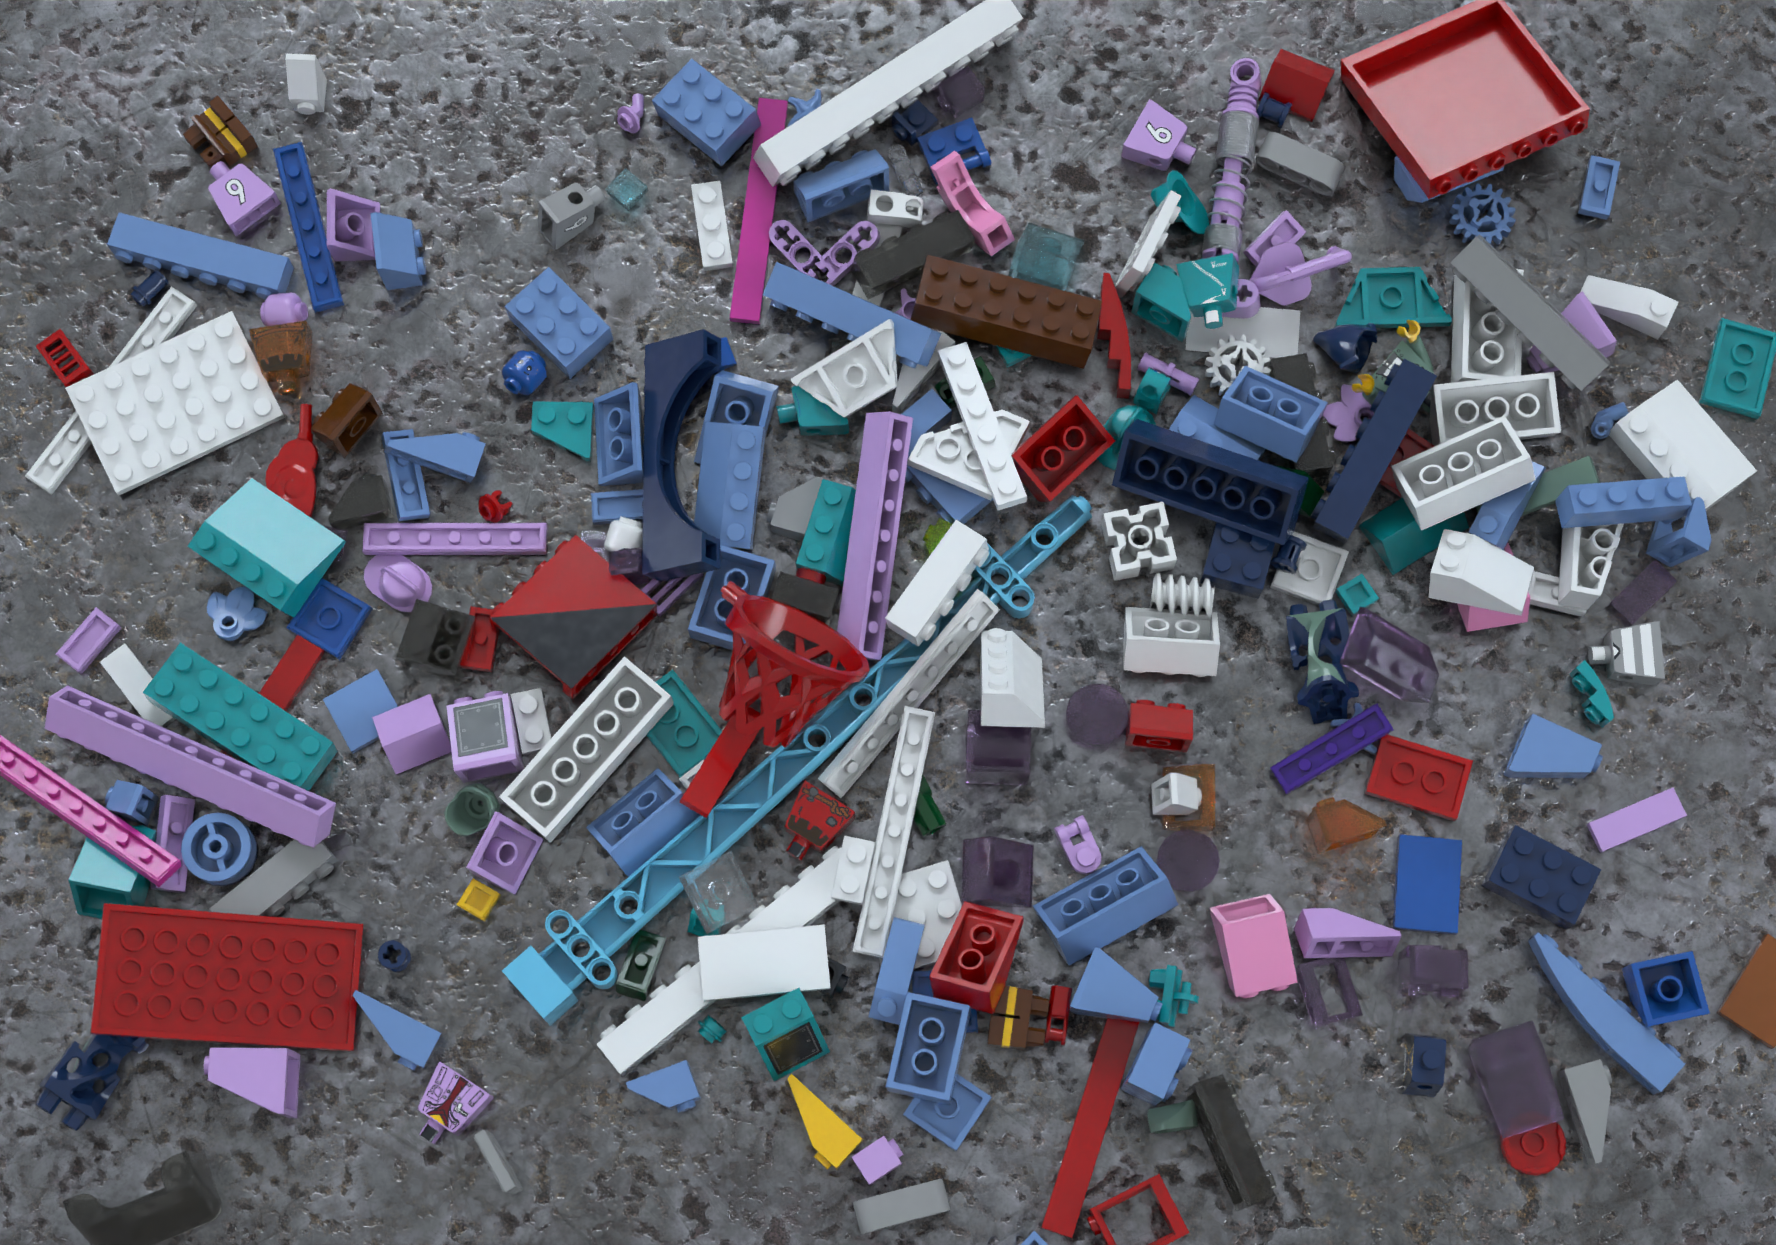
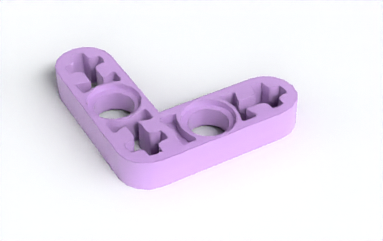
M779 220L772 224L769 230V238L798 271L818 279L816 273L811 269L815 264L823 273L829 271L826 274L828 280L825 283L835 286L878 245L880 232L873 223L861 221L852 227L823 256L786 220ZM780 229L784 231L790 229L787 234L795 242L791 247L782 238L777 241L780 237L777 232ZM862 230L866 232L872 230L870 233L872 239L870 241L863 239L857 244L861 249L857 252L849 241L853 239L856 244L862 238L860 234ZM801 248H807L811 253L809 260L805 263H798L795 260V254ZM844 248L851 250L852 257L849 262L844 264L837 262L836 255L839 250Z

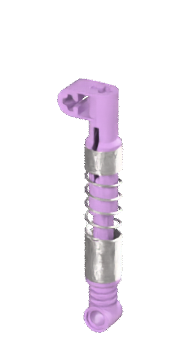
M1249 58L1237 60L1230 70L1231 83L1228 106L1223 111L1215 158L1218 164L1224 166V169H1217L1213 172L1222 181L1211 186L1215 191L1214 198L1209 200L1213 208L1212 212L1207 214L1211 222L1205 228L1202 248L1203 259L1233 253L1237 262L1240 258L1243 239L1242 230L1244 229L1241 218L1246 215L1243 204L1248 201V195L1245 190L1250 186L1247 176L1252 172L1251 165H1253L1259 125V115L1256 112L1258 93L1262 86L1259 66L1254 60ZM1243 76H1252V78L1247 81L1240 80V78ZM1249 167V172L1245 175L1242 174V169ZM1223 171V176L1216 174V172ZM1241 178H1245V179H1246V181H1247V186H1246V187H1245L1243 184L1240 183V182H1241ZM1238 279L1236 309L1222 313V317L1245 319L1251 318L1258 313L1261 306L1257 286L1252 281ZM1245 296H1248L1245 302H1241Z

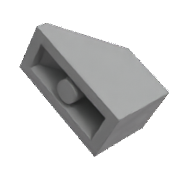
M815 477L779 496L776 505L771 504L767 516L771 533L803 542L823 478Z

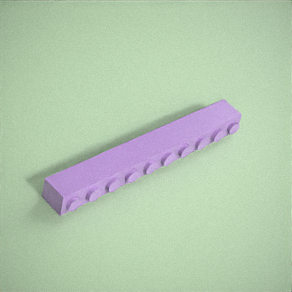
M68 685L49 697L45 729L56 733L61 738L69 739L83 745L88 750H94L108 756L113 761L126 764L135 768L140 773L153 776L162 780L167 785L178 787L189 792L194 797L205 799L216 804L221 809L230 810L243 816L246 820L257 822L270 828L273 832L291 837L303 845L314 848L330 835L335 802Z

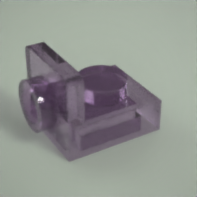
M641 547L612 551L608 568L610 575L622 574L634 585L650 583V577L642 574Z

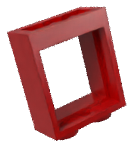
M1160 1174L1089 1209L1088 1211L1091 1216L1086 1218L1095 1236L1100 1234L1105 1245H1116L1101 1213L1149 1189L1171 1233L1148 1245H1167L1188 1234L1189 1231Z

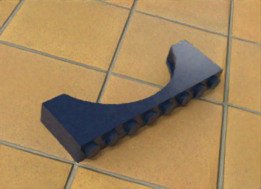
M704 329L645 345L644 476H642L643 549L641 565L643 575L660 582L720 569V539L702 531L688 516L679 498L674 469L677 438L688 407L703 384L721 368V338Z

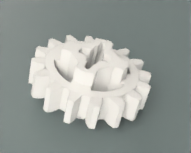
M1232 334L1229 336L1228 343L1219 339L1217 343L1218 348H1210L1209 355L1211 357H1206L1205 365L1210 368L1206 369L1205 377H1213L1209 386L1212 388L1218 385L1220 387L1218 395H1223L1237 378L1234 364H1236L1238 358L1240 359L1241 371L1247 366L1269 376L1271 369L1266 366L1270 363V357H1262L1266 348L1260 347L1257 349L1255 347L1257 342L1255 338L1248 343L1246 342V335L1242 334L1240 341H1236ZM1235 350L1230 355H1225V353Z

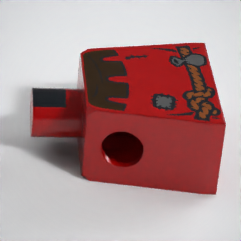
M805 780L785 824V831L794 836L786 852L799 861L803 859L810 847L823 854L853 822L856 817L855 811Z

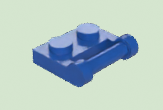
M972 117L917 137L918 145L936 185H938V182L930 167L953 151L960 155L975 151L976 155L963 159L967 171L978 166L984 168L991 165L989 153L982 142Z

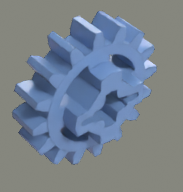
M1477 183L1473 192L1469 187H1466L1462 195L1458 194L1456 196L1455 204H1452L1449 211L1453 214L1449 223L1457 225L1453 233L1455 235L1462 233L1464 235L1463 243L1469 239L1473 240L1479 234L1490 244L1493 240L1497 245L1501 243L1502 236L1508 237L1511 232L1510 227H1513L1516 220L1511 217L1516 209L1508 207L1511 198L1506 197L1503 199L1501 197L1503 192L1501 188L1495 193L1492 191V184H1488L1486 189L1482 190L1481 185ZM1488 210L1486 216L1477 222L1478 217Z

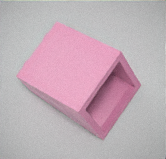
M1271 894L1209 908L1229 988L1236 997L1251 998L1257 996L1260 991L1269 989L1281 991L1287 989L1290 984L1298 983L1285 913Z

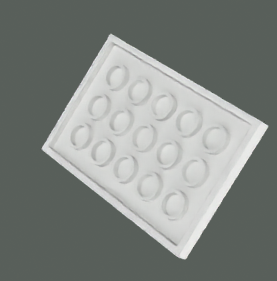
M232 311L65 388L118 496L285 418Z

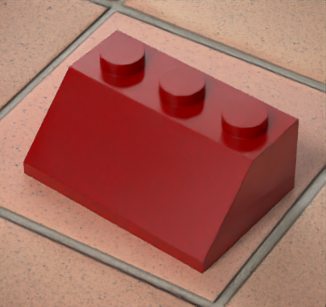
M1075 395L1015 450L1011 457L1020 480L1039 502H1051L1107 450L1115 440L1078 395Z

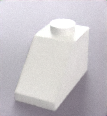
M286 54L288 96L294 110L306 115L324 112L327 79L316 55Z
M1169 773L1151 784L1153 815H1190L1197 811L1198 806L1201 804L1202 794L1200 788H1197L1196 778L1179 773Z

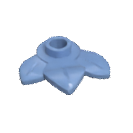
M246 586L234 589L228 596L214 592L208 599L207 613L214 620V631L219 638L226 641L238 639L243 631L259 628L267 617V611L254 607L253 591ZM233 622V625L229 627L224 626L226 623Z

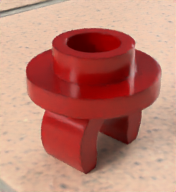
M500 490L494 491L491 495L485 494L479 499V512L481 516L492 523L501 521L503 516L508 514L513 504L511 501L506 504L498 502L502 494Z

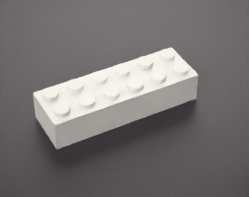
M624 656L499 798L551 843L656 725L660 718L672 707L674 701L671 695Z

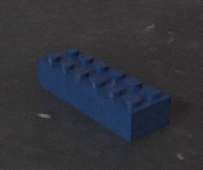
M1406 359L1402 361L1400 366L1394 363L1384 382L1385 385L1389 386L1386 393L1379 391L1369 410L1374 413L1371 420L1365 417L1355 435V438L1359 439L1357 446L1355 447L1350 444L1340 463L1345 468L1341 474L1335 471L1325 490L1330 493L1327 501L1320 499L1312 513L1311 518L1316 520L1313 528L1343 544L1347 542L1437 375Z
M1136 419L1124 432L1112 486L1158 502H1164V504L1284 545L1294 533L1309 478Z

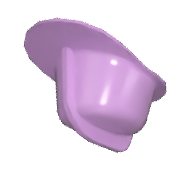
M376 555L368 562L364 569V581L367 588L396 610L401 612L419 610L427 604L431 597L432 584L429 576L423 569L403 555Z

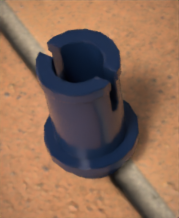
M155 269L138 287H132L133 292L130 295L140 306L150 305L152 303L150 300L168 285L169 281Z

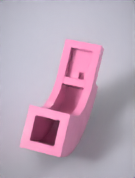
M953 151L930 167L939 184L936 188L959 225L977 246L990 256H993L1015 240L1005 217L995 211L975 187L960 154Z

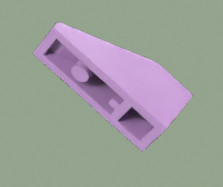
M1333 908L1302 909L1294 927L1304 958L1392 956L1401 938V933L1398 930Z

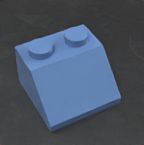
M378 212L370 213L376 268L386 289L394 290L422 286L421 275L426 274L424 257H419L418 247H423L421 230L415 229L411 219Z

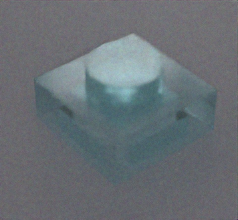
M625 168L606 188V192L629 211L648 192V187Z

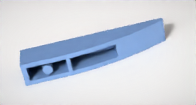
M1539 932L1531 936L1528 943L1543 972L1581 1027L1613 1060L1652 1095L1662 1092L1685 1065L1680 1059L1681 1054L1670 1044H1663L1655 1037L1656 1032L1651 1026L1646 1027L1643 1021L1639 1023L1631 1016L1630 1013L1632 1011L1624 1002L1616 999V1001L1606 993L1607 988L1602 982L1594 977L1590 979L1581 971L1583 967L1576 959L1571 956H1564L1557 949L1559 947L1558 944L1546 934L1542 936Z

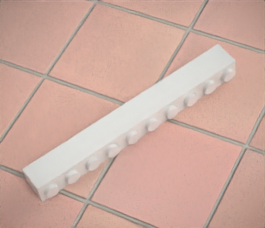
M837 845L832 847L822 856L824 861L816 868L812 865L807 867L798 875L800 881L791 888L788 885L782 887L774 894V902L766 908L764 905L759 906L748 916L751 919L742 927L739 924L734 926L726 934L803 927L813 924L840 902L839 900L831 899L841 848H838ZM700 961L693 967L689 964L684 966L674 975L677 980L668 987L664 984L658 987L649 995L652 999L643 1007L639 1004L625 1014L626 1021L618 1027L611 1025L600 1034L601 1041L597 1043V1046L621 1076H625L717 1001H703Z

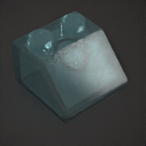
M1028 222L1017 243L1008 276L1067 291L1085 240Z

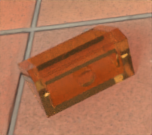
M1215 764L1163 767V777L1169 773L1199 776V788L1202 794L1200 820L1175 821V815H1163V830L1213 831L1215 827Z

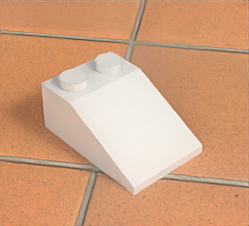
M1444 529L1430 573L1429 598L1522 616L1534 567L1474 534Z

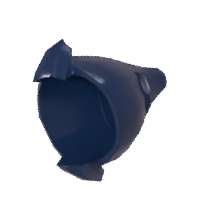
M1369 323L1367 326L1343 324L1318 332L1314 336L1313 341L1324 349L1332 360L1340 366V369L1358 373L1367 361L1372 342L1377 343V329L1374 323Z

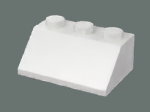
M1125 607L1124 670L1135 673L1160 672L1166 675L1192 674L1197 677L1217 675L1220 650L1217 612H1212L1211 618H1207L1206 612H1200L1197 617L1194 615V611H1188L1186 615H1182L1181 610H1175L1174 614H1171L1169 609H1163L1162 612H1158L1157 609Z

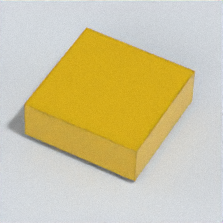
M473 878L457 906L485 922L501 894Z

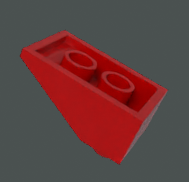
M964 901L929 976L933 997L970 1005L972 1009L993 1014L1006 985L1024 921L1023 916Z

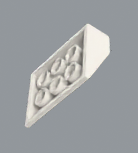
M1678 380L1640 404L1619 420L1610 430L1609 436L1646 479L1685 476L1690 500L1696 497L1702 498L1706 511L1757 472L1754 466ZM1684 516V517L1681 518L1684 522H1685L1686 516Z

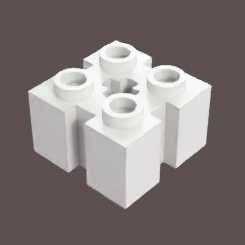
M1164 502L1139 506L1138 513L1129 516L1128 509L1103 513L1101 526L1106 546L1114 545L1109 555L1114 581L1137 577L1140 568L1144 567L1149 568L1150 574L1174 569L1177 557L1172 536L1164 538L1169 526ZM1134 538H1139L1140 542L1145 543L1143 545H1136L1133 541Z

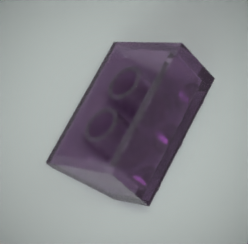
M1359 608L1340 664L1404 702L1430 703L1440 674L1429 646L1367 608Z

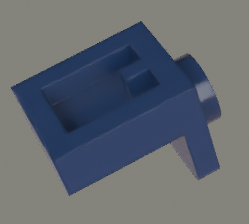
M919 100L914 102L902 114L895 112L892 115V131L901 141L906 140L911 146L917 142V137L927 134L938 125V119Z

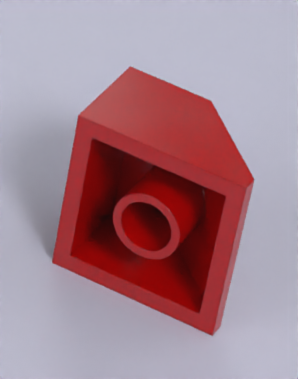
M1137 700L1136 703L1130 704L1125 740L1126 746L1187 752L1193 740V710L1186 709L1185 705L1178 703H1169L1167 707L1155 706V702L1150 700Z

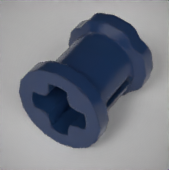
M1265 92L1256 112L1259 118L1263 117L1277 123V127L1282 128L1292 103L1284 104L1270 98L1269 94Z
M1291 535L1287 542L1280 546L1277 556L1272 558L1270 564L1282 572L1295 574L1298 569L1296 563L1301 551L1306 549V542Z
M391 940L383 943L379 948L378 959L385 968L393 972H402L407 969L408 964L411 962V953L400 942ZM393 950L401 954L397 957L396 963L388 959L393 956Z

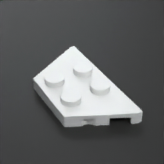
M888 319L791 378L792 383L813 395L820 402L831 407L833 411L842 417L852 415L898 387L894 323L892 319Z

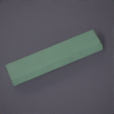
M1586 456L1543 473L1521 516L1555 504L1557 497L1568 485L1600 483L1592 458ZM1482 504L1476 506L1477 513L1479 512Z

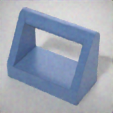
M1696 497L1691 500L1692 505L1678 518L1686 516L1684 526L1675 532L1672 531L1671 522L1678 519L1655 521L1646 554L1669 567H1673L1709 551L1711 535L1703 499Z

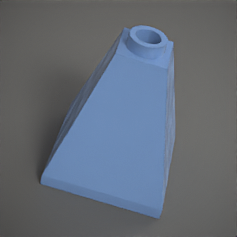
M1095 947L1071 1002L1070 1012L1078 1015L1148 1023L1149 1019L1156 1021L1163 1004L1157 1001V995L1104 951Z

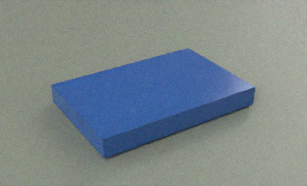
M1401 834L1398 836L1393 929L1458 934L1462 840Z

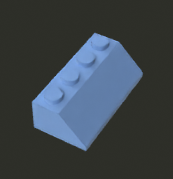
M705 422L694 523L702 531L720 539L721 545L753 550L766 428Z
M1141 846L1033 905V908L1056 949L1066 963L1071 965L1093 953L1095 947L1100 949L1103 946L1109 945L1114 940L1132 930H1136L1150 920L1165 914L1170 909L1178 906V902L1167 876Z

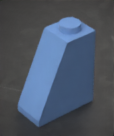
M1532 714L1525 721L1503 775L1508 778H1585L1591 771L1594 773L1597 771L1603 758L1599 754L1602 744Z

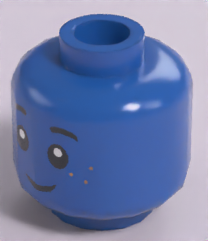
M531 350L528 352L518 351L502 369L505 387L513 394H532L547 377L544 359L538 353Z

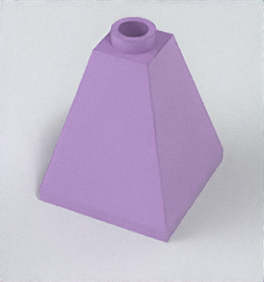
M1583 291L1580 292L1561 314L1605 357H1609L1614 354L1617 340ZM1533 345L1529 352L1530 356L1526 358L1535 373L1541 371V373L1558 371L1559 369L1556 366L1550 368L1539 357L1542 352Z

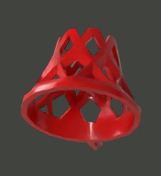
M729 581L727 586H723L720 591L723 593L722 597L733 605L725 621V625L733 631V650L727 681L719 704V715L724 721H728L736 713V731L749 737L764 727L763 745L776 747L781 743L786 748L813 716L834 700L851 683L859 682L868 675L870 671L868 660L846 637L822 621L776 600L749 595L734 582ZM783 630L793 633L795 653L773 639ZM804 639L818 644V646L805 651ZM828 652L833 655L829 667L812 661ZM757 658L758 676L750 678L748 669ZM838 662H840L846 670H837L836 667ZM792 675L790 694L781 697L776 684ZM832 691L830 695L822 698L825 693ZM760 697V716L748 723V707ZM782 718L780 729L776 732V720Z

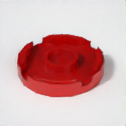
M1527 1111L1515 1115L1506 1123L1501 1132L1500 1146L1503 1157L1513 1169L1525 1175L1537 1176L1549 1173L1559 1165L1565 1155L1566 1138L1561 1126L1551 1116L1544 1112Z

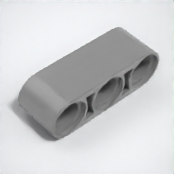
M1269 132L1266 135L1255 158L1256 163L1262 168L1326 196L1333 195L1345 171L1344 164L1339 160L1276 132Z
M943 1179L921 1183L853 1202L860 1235L951 1210Z

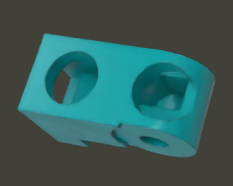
M1149 367L1137 389L1133 404L1157 415L1171 388L1169 385L1171 378Z

